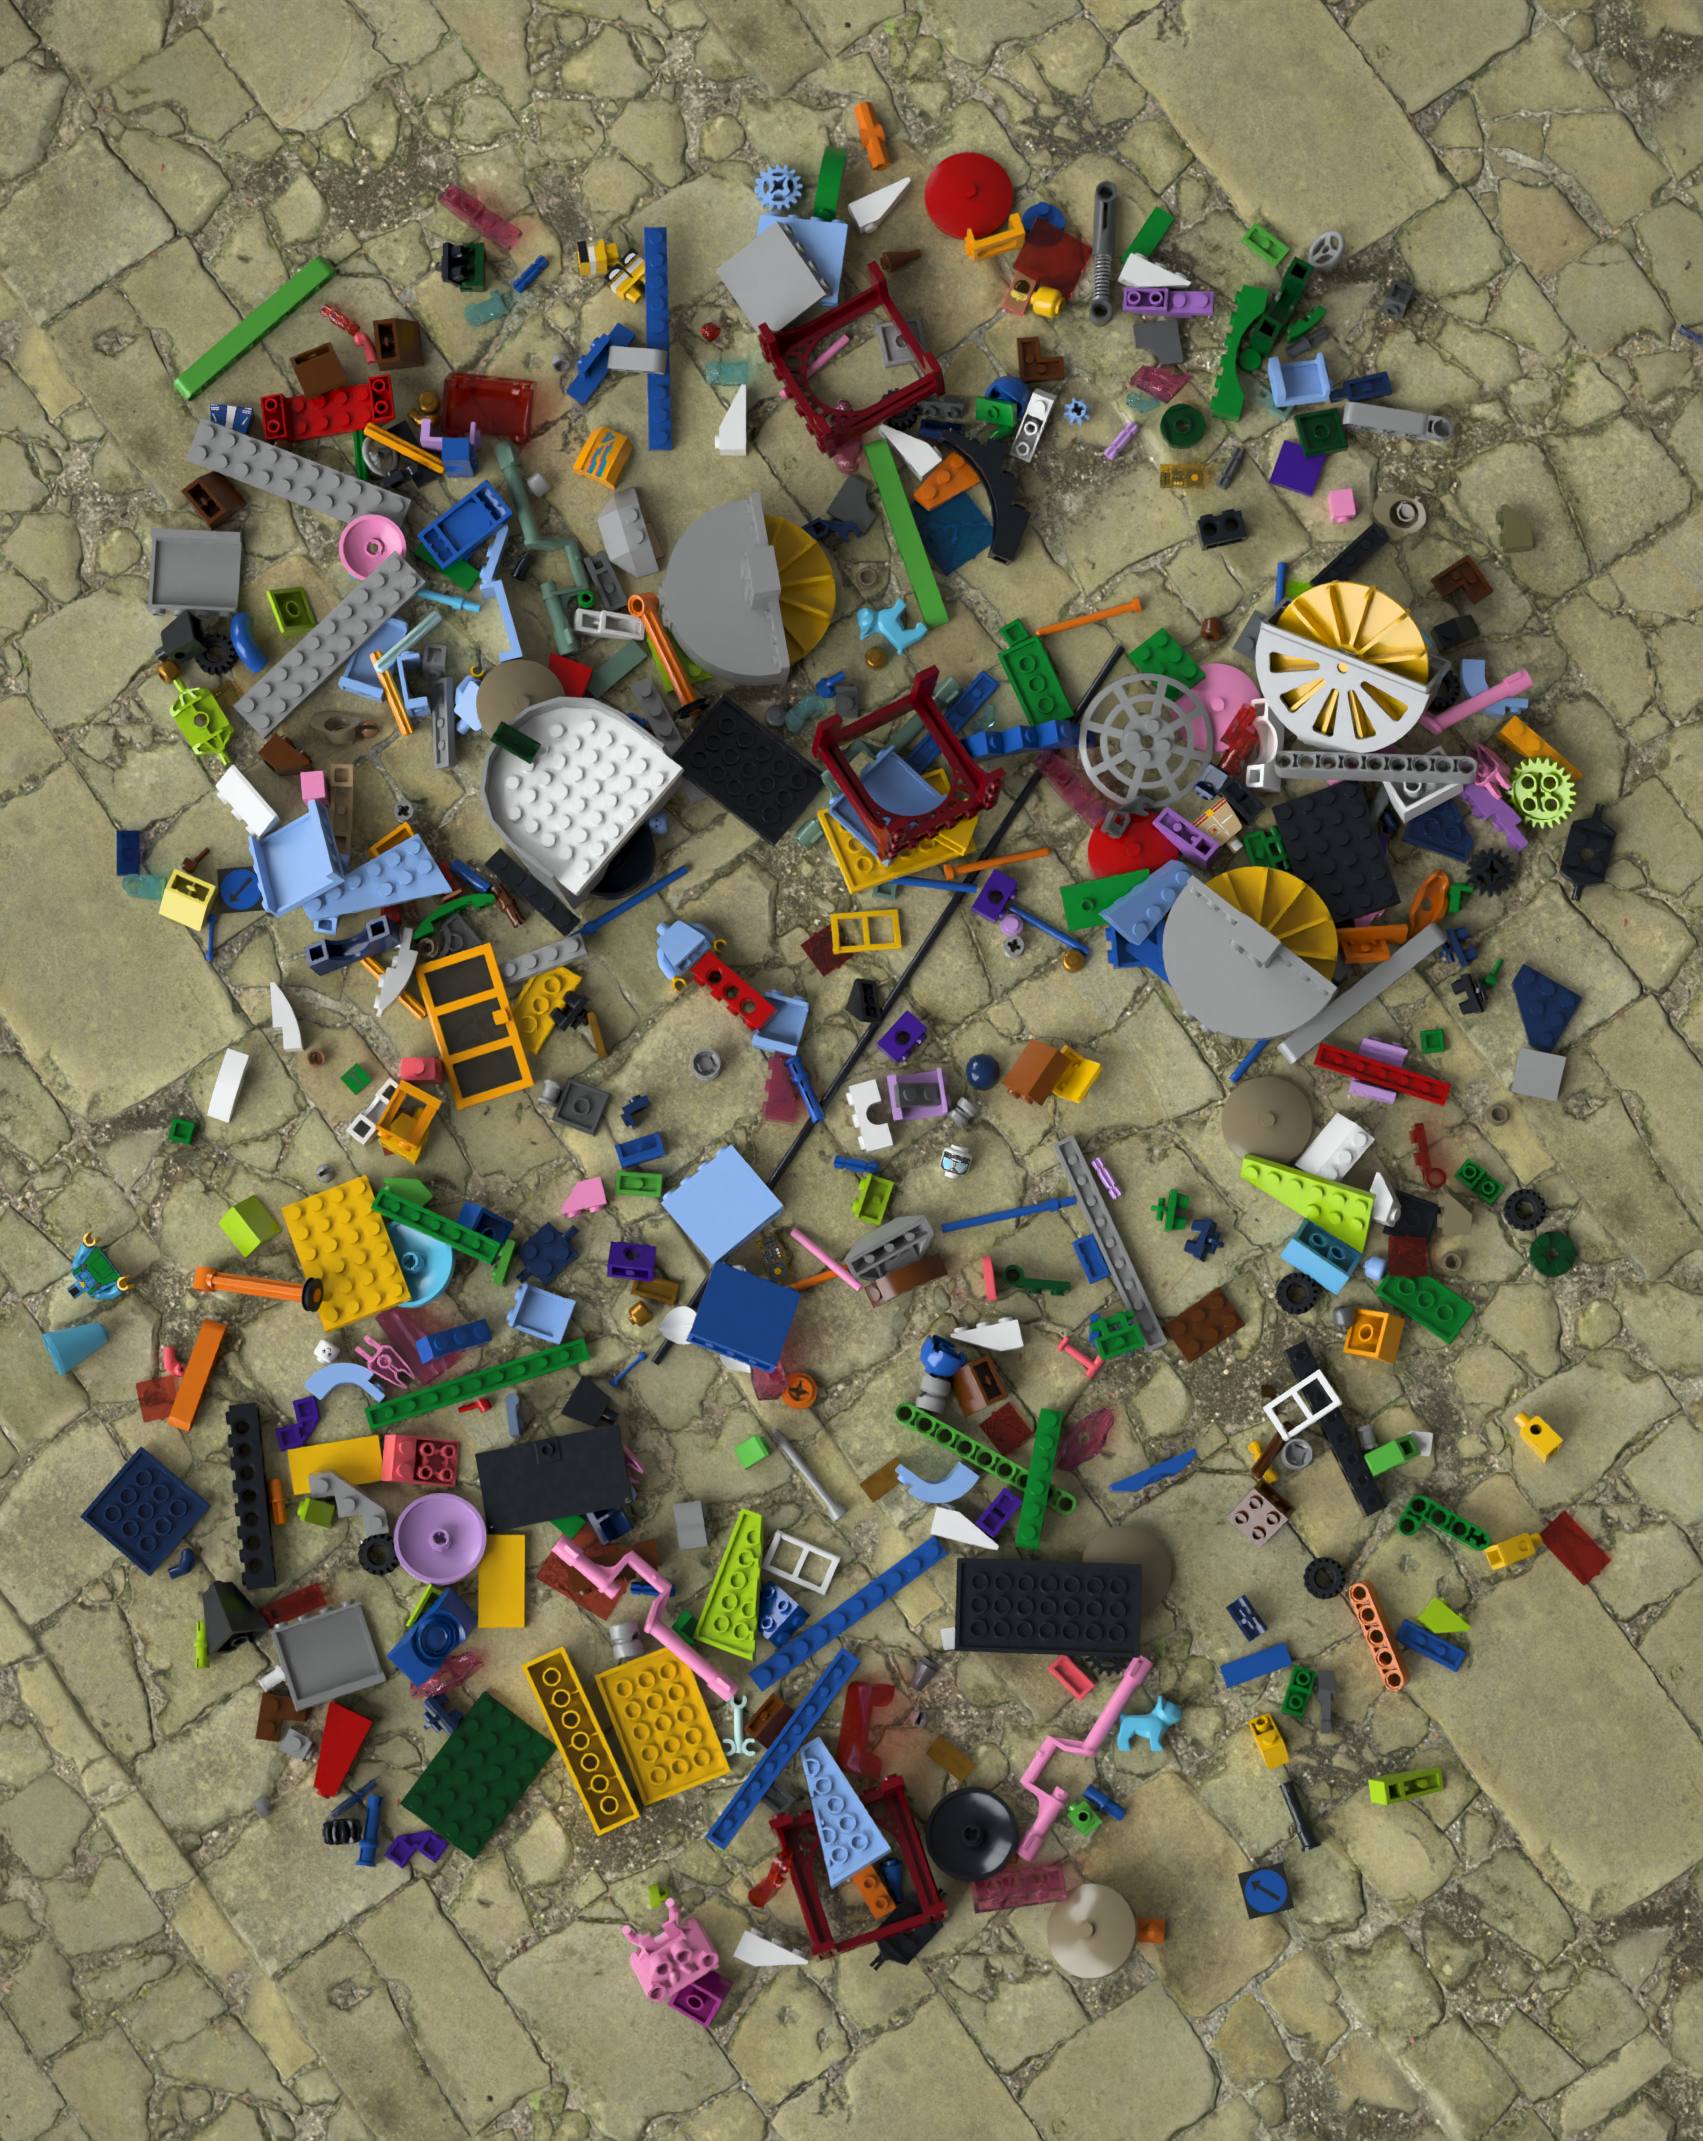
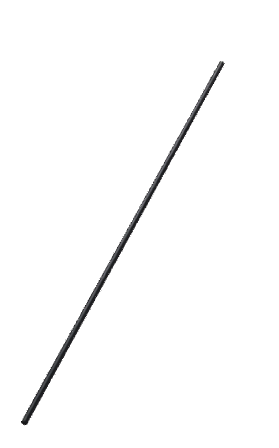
M1119 645L1115 647L1074 710L1076 716L1069 719L1070 723L1077 724L1125 649ZM1060 749L1048 750L977 861L989 859ZM981 870L969 872L962 883L973 884ZM957 891L880 1008L882 1022L967 892ZM871 1023L844 1063L819 1102L823 1112L881 1023ZM811 1116L766 1183L771 1192L816 1125V1123L813 1124ZM711 1269L686 1307L695 1311L702 1300L711 1275ZM665 1338L651 1361L659 1366L674 1342Z

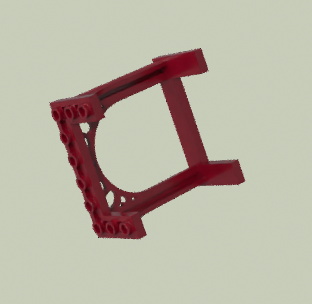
M875 260L867 264L871 287L855 297L794 329L773 331L766 322L758 326L760 334L757 337L760 341V348L763 351L761 352L767 364L772 363L775 368L772 370L778 382L782 380L786 386L783 388L789 400L793 398L796 403L794 408L800 418L804 416L807 421L805 426L809 434L815 436L820 452L822 454L826 453L829 459L837 455V448L929 396L936 394L939 398L946 394L941 366L931 351L926 354L914 337L890 298L886 277ZM882 306L924 376L862 410L842 411L827 406L815 396L807 380V364L813 349L826 336ZM804 347L806 348V353L804 354L797 351L798 349L801 351ZM796 357L802 361V365L791 367L786 362L789 358ZM791 373H800L802 378L796 380L797 376ZM809 392L810 396L806 397L804 394ZM817 408H821L823 410V413L819 414L818 411L815 412V410ZM833 414L836 417V423L830 428L825 418ZM847 417L849 420L843 421L844 425L841 426V418Z
M936 665L915 674L909 695L841 728L843 720L838 713L819 722L811 753L815 759L822 758L877 844V856L881 862L886 859H895L902 851L916 848L921 841L925 839L931 840L938 836L939 832L945 829H953L960 821L964 819L971 820L978 812L984 809L987 811L995 807L1006 777L1002 767L987 773L974 762L932 699L940 672ZM915 710L946 757L952 773V784L946 799L937 808L921 815L904 816L885 810L871 798L839 747ZM962 779L963 784L965 783L966 785H958L957 781ZM964 791L969 794L970 799L961 801L955 797L954 793ZM950 803H954L957 806H952V808L950 809L947 805ZM885 817L890 818V822L887 826L885 825L887 821L883 819ZM911 823H918V826L915 825L912 829H910Z
M894 1773L883 1777L884 1781L880 1782L881 1789L877 1790L876 1787L868 1788L858 1798L865 1809L870 1805L868 1814L874 1823L887 1830L899 1843L923 1913L836 1944L834 1943L813 1878V1859L821 1842L819 1832L813 1826L814 1824L817 1825L814 1812H810V1809L797 1813V1817L793 1819L791 1813L786 1814L784 1811L773 1815V1819L768 1821L775 1838H778L813 1946L810 1948L816 1962L949 1917L946 1903L941 1901L905 1795L907 1790L902 1775L897 1776ZM880 1803L885 1804L887 1811L884 1817L881 1819L874 1818V1808ZM891 1814L894 1816V1819H891L895 1823L894 1826H889L886 1823ZM805 1829L811 1830L815 1833L816 1840L812 1843L805 1842L801 1839L800 1832ZM800 1845L804 1848H810V1853L807 1856H804V1849L801 1850Z

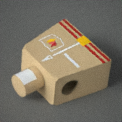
M1224 797L1192 823V825L1219 843L1220 849L1226 845L1235 854L1244 846L1237 837L1243 827Z

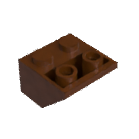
M398 318L373 321L377 361L380 371L425 366L419 322Z
M331 342L289 358L307 400L318 398L330 390L340 389L348 383Z
M216 471L198 477L181 491L187 502L212 531L247 505V502L223 474Z
M275 733L258 752L262 761L279 776L300 775V772L315 771L311 765L313 763L310 759L311 757L302 749L297 751L293 745L294 743L284 734L280 737Z
M989 1355L961 1367L956 1374L947 1377L965 1417L1008 1398Z

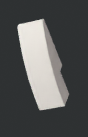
M580 608L574 612V634L611 639L644 640L645 627L642 620L638 617L604 610L598 612Z
M270 982L273 1028L276 1031H283V1046L286 1052L304 1051L303 1037L294 1010L276 983Z
M227 1048L207 1116L227 1123L230 1122L251 1060L249 1055Z

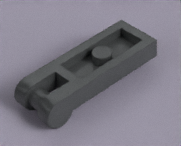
M601 550L597 552L598 555L591 558L589 556L583 558L606 610L617 612L628 607L627 598L605 551ZM602 563L604 567L596 570L594 566Z

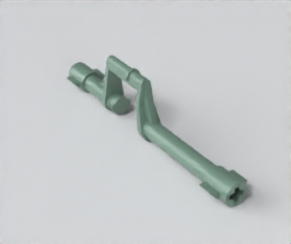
M513 442L501 443L495 446L494 450L501 472L505 474L525 537V547L531 550L549 552L565 549L577 587L558 590L555 581L546 582L540 587L543 593L542 601L546 603L555 631L553 635L560 656L566 658L576 655L580 650L573 629L569 627L565 613L569 598L579 595L582 591L591 590L582 561L583 558L580 555L576 540L540 535L519 470L520 463Z
M948 676L935 687L932 699L941 710L943 707L946 708L963 691V688L955 679ZM916 713L883 748L888 749L893 745L895 747L894 752L898 755L925 727L918 714ZM856 738L841 752L850 763L861 751L868 757L877 760L876 756L883 748ZM828 768L820 775L830 791L829 800L824 809L830 807L829 802L836 794L841 795L843 793L833 782L834 777ZM818 816L813 820L806 821L796 831L797 834L794 838L808 851L825 834Z

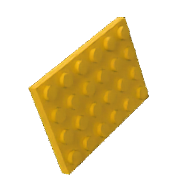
M943 768L921 775L941 796L949 794L951 786ZM829 807L817 812V816L851 895L961 856L933 839H925L912 850L906 849L887 868L828 813ZM971 837L965 855L977 849L973 837Z
M367 1175L281 1208L306 1280L311 1277L314 1279L319 1278L323 1283V1299L317 1311L326 1333L412 1300L383 1217L371 1209L376 1198Z
M667 1647L594 1675L644 1807L731 1772L691 1668Z

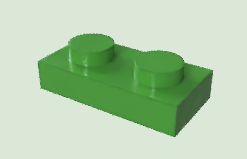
M1254 223L1241 239L1244 245L1274 268H1277L1290 252L1287 246L1257 223Z
M617 1171L615 1194L661 1198L663 1175Z
M507 1239L505 1244L502 1243L503 1247L498 1254L501 1257L499 1265L494 1266L491 1278L494 1279L493 1283L501 1287L506 1285L516 1254L515 1251L519 1245L516 1241Z

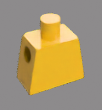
M950 803V804L948 805V808L951 809L952 806H957V805H955L954 803ZM978 816L971 820L964 819L951 830L945 829L939 832V835L933 838V840L964 856L977 824Z
M418 1107L413 1117L401 1113L391 1124L393 1134L401 1138L410 1135L424 1110ZM427 1128L417 1149L411 1148L409 1152L397 1146L399 1141L390 1138L388 1141L379 1137L378 1141L383 1147L416 1166L430 1136V1129Z
M1522 1411L1515 1417L1514 1421L1522 1428L1519 1436L1544 1463L1562 1448L1563 1439L1538 1415L1531 1419ZM1536 1430L1540 1434L1534 1435L1531 1431Z
M1525 1532L1494 1544L1484 1551L1492 1570L1536 1554L1535 1548L1542 1546L1543 1541L1539 1533L1529 1536Z

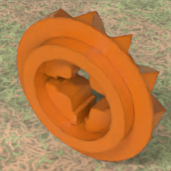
M793 1373L783 1381L781 1397L789 1407L805 1409L815 1401L817 1385L809 1375ZM800 1381H802V1389L809 1392V1394H801L798 1401H796V1393L789 1390V1388H797Z

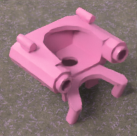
M672 1898L666 1900V1905L670 1909L669 1920L662 1924L665 1931L661 1935L652 1938L649 1933L644 1936L636 1932L634 1933L628 1925L622 1928V1932L629 1942L642 1948V1950H636L632 1953L630 1964L648 1999L657 2001L659 2004L664 2002V1998L670 1997L707 1974L711 1969L715 1970L719 1967L718 1954L701 1922L695 1918H687L683 1925L680 1926V1909Z

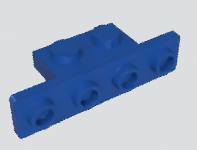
M617 323L609 335L603 333L600 338L596 337L590 346L591 350L589 353L582 355L577 362L578 376L566 390L567 395L584 405L610 371L607 369L610 346L628 347L634 340L635 334L622 324Z

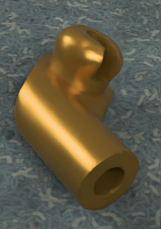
M412 408L407 413V416L420 429L422 419H431L433 428H436L441 422L440 416L436 413L421 415L415 408Z

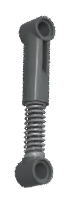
M1110 181L1099 183L1094 196L1092 258L1095 259V271L1093 272L1095 275L1093 276L1094 290L1092 292L1094 294L1092 295L1089 320L1097 327L1107 325L1112 314L1110 293H1108L1110 291L1108 289L1110 285L1108 284L1111 283L1109 281L1111 279V270H1109L1111 262L1109 261L1114 258L1118 191L1115 184ZM1106 191L1111 194V197L1106 199L1100 194ZM1103 209H1107L1106 226H1103ZM1102 309L1106 312V315L1103 317L1097 316L1095 311Z

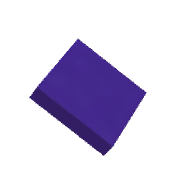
M1284 440L1269 483L1311 497L1326 455L1304 458L1301 445Z

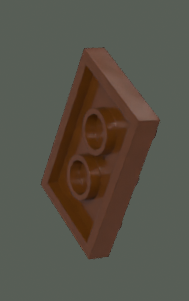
M1219 1287L1165 1324L1163 1328L1188 1364H1190L1246 1324Z

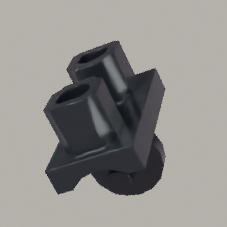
M449 242L443 243L441 262L435 264V270L441 272L442 281L451 283L456 288L461 287L462 280L469 278V270L466 266L462 265V260L469 257V249L467 247L454 245Z
M1467 973L1460 975V979L1451 984L1455 995L1467 993L1469 1000L1459 1003V1008L1462 1015L1483 1013L1485 1011L1478 994H1480L1482 1001L1488 1000L1486 991L1492 989L1491 985H1483L1481 978L1474 980L1476 988L1471 974Z
M568 990L561 999L570 1006L567 1011L563 1012L560 1008L555 1007L549 1014L550 1019L556 1024L554 1027L559 1031L565 1032L570 1024V1027L574 1030L580 1024L586 1027L589 1023L584 1018L589 1012L586 1009L582 1010V1008L589 999L585 995H578Z

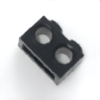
M1229 509L1223 511L1222 515L1217 516L1206 514L1201 516L1196 522L1202 551L1246 541L1247 533L1241 510ZM1234 522L1238 528L1236 530H1229L1226 527V523ZM1212 527L1216 533L1208 535L1205 533L1204 528Z
M1236 775L1231 777L1218 790L1217 795L1220 798L1224 797L1231 809L1248 827L1265 812L1266 806Z

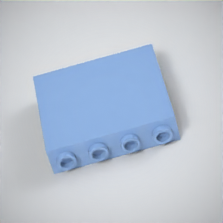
M767 212L766 215L760 214L757 237L775 222L787 223L794 231L793 237L805 247L807 258L813 260L819 269L817 272L820 277L825 278L831 286L829 290L833 296L831 298L825 297L816 305L834 308L839 306L847 235L850 233L848 224H845V221L842 220L824 222L822 218L810 217V220L801 219V216L798 215L779 217V214Z
M315 799L307 803L309 813L258 841L253 836H248L250 843L249 851L254 860L253 868L258 876V888L263 897L262 905L266 912L273 914L277 918L282 917L345 881L328 810Z
M732 1145L722 1147L715 1154L717 1157L710 1162L706 1161L700 1165L699 1171L694 1176L689 1175L680 1183L681 1186L675 1191L671 1190L666 1193L661 1202L664 1209L669 1212L712 1266L716 1261L724 1262L785 1211L782 1203Z

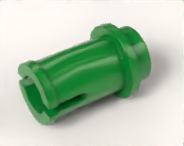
M999 424L986 440L988 438H998L1003 441L1008 435L1013 434L1014 427Z
M585 590L578 595V603L581 608L586 610L594 608L595 595L591 591Z

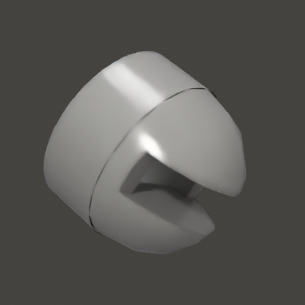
M559 353L552 357L554 371L565 372L570 368V361L565 353Z
M324 1164L318 1167L316 1177L322 1183H329L334 1179L335 1171L330 1165ZM328 1169L330 1170L329 1173H327V1174L323 1175L322 1177H320V1175H319L320 1173H322V1172H324V1171H326V1170H328Z
M917 1709L912 1712L910 1720L913 1726L922 1728L927 1725L929 1716L926 1711ZM921 1712L924 1714V1716L921 1719L920 1724H917L915 1722Z
M260 1798L253 1802L261 1819L271 1813L272 1804H270L269 1799Z

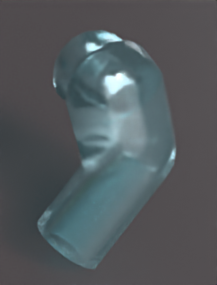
M1136 393L1127 395L1126 403L1128 407L1139 413H1145L1160 406L1156 396L1143 400Z
M984 705L983 717L971 723L970 728L975 734L988 731L993 727L995 706Z

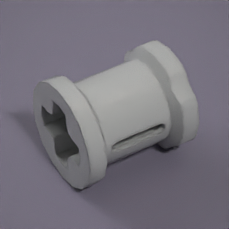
M400 801L394 806V815L400 824L406 821L412 823L415 820V810L411 803ZM402 809L408 810L409 815H402L400 811Z
M1018 936L1008 937L1003 946V952L1006 957L1016 959L1022 955L1024 950L1023 940ZM1013 943H1016L1018 948L1015 952H1011L1009 947Z
M545 1079V1088L537 1101L556 1108L557 1097L560 1090L564 1089V1086Z
M1375 1425L1355 1428V1432L1359 1435L1360 1451L1380 1447L1376 1443L1374 1435Z

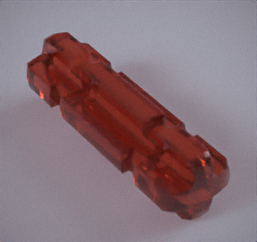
M325 304L320 310L321 316L326 319L329 318L330 322L344 331L347 330V333L353 337L359 333L360 325L354 321L351 322V319L337 310L334 311L328 304Z

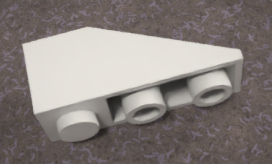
M1130 253L1117 280L1130 288H1168L1169 290L1187 289L1191 283L1185 275L1175 272V274L1169 272L1163 264L1157 262L1153 264L1147 261V257L1140 253H1135V255Z
M1038 388L1035 389L1009 453L1010 455L1030 463L1057 396Z
M1012 1317L999 1319V1324L990 1325V1322L976 1324V1329L968 1330L967 1326L956 1328L954 1333L950 1334V1339L999 1353L1024 1347L1018 1319L1012 1320Z
M751 1928L750 1931L745 1930L733 1955L753 1966L807 1964L809 1961L805 1958L806 1953L796 1948L790 1951L784 1948L785 1943L775 1938L769 1941L763 1938V1932Z

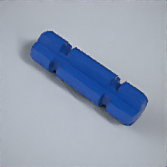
M539 255L535 260V264L532 263L521 274V278H518L513 283L514 289L519 293H523L527 288V284L530 285L541 274V270H544L549 265V261L544 256Z
M839 1155L835 1156L834 1160L835 1168H846V1170L861 1173L865 1171L867 1174L871 1173L873 1175H876L878 1172L879 1164L877 1162L870 1161L867 1163L866 1160L850 1157L846 1159L845 1156Z
M631 1583V1594L640 1595V1593H644V1595L658 1596L660 1594L650 1583ZM672 1584L669 1597L676 1595V1585Z

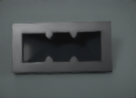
M857 978L854 981L845 1010L861 1022L882 1023L875 980Z

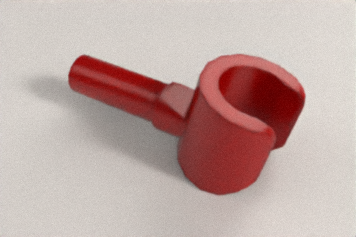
M484 1398L470 1405L458 1407V1411L462 1413L478 1408L481 1413L490 1410L492 1405L488 1399Z

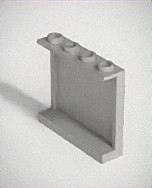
M775 222L715 270L758 335L760 334L758 326L766 322L773 331H783L822 299L833 296L829 290L831 289L830 284L825 278L820 277L817 272L819 270L813 260L807 258L805 247L793 237L794 231L787 223Z
M151 528L152 550L148 604H146L148 612H151V615L165 616V613H174V616L178 617L187 609L199 618L219 615L221 619H232V616L239 612L243 536L241 532Z
M354 1599L341 1603V1608L333 1610L332 1606L319 1610L320 1615L311 1617L310 1614L297 1617L296 1623L289 1625L288 1621L274 1625L275 1629L271 1631L272 1639L296 1712L386 1681L362 1612L361 1601L355 1603Z

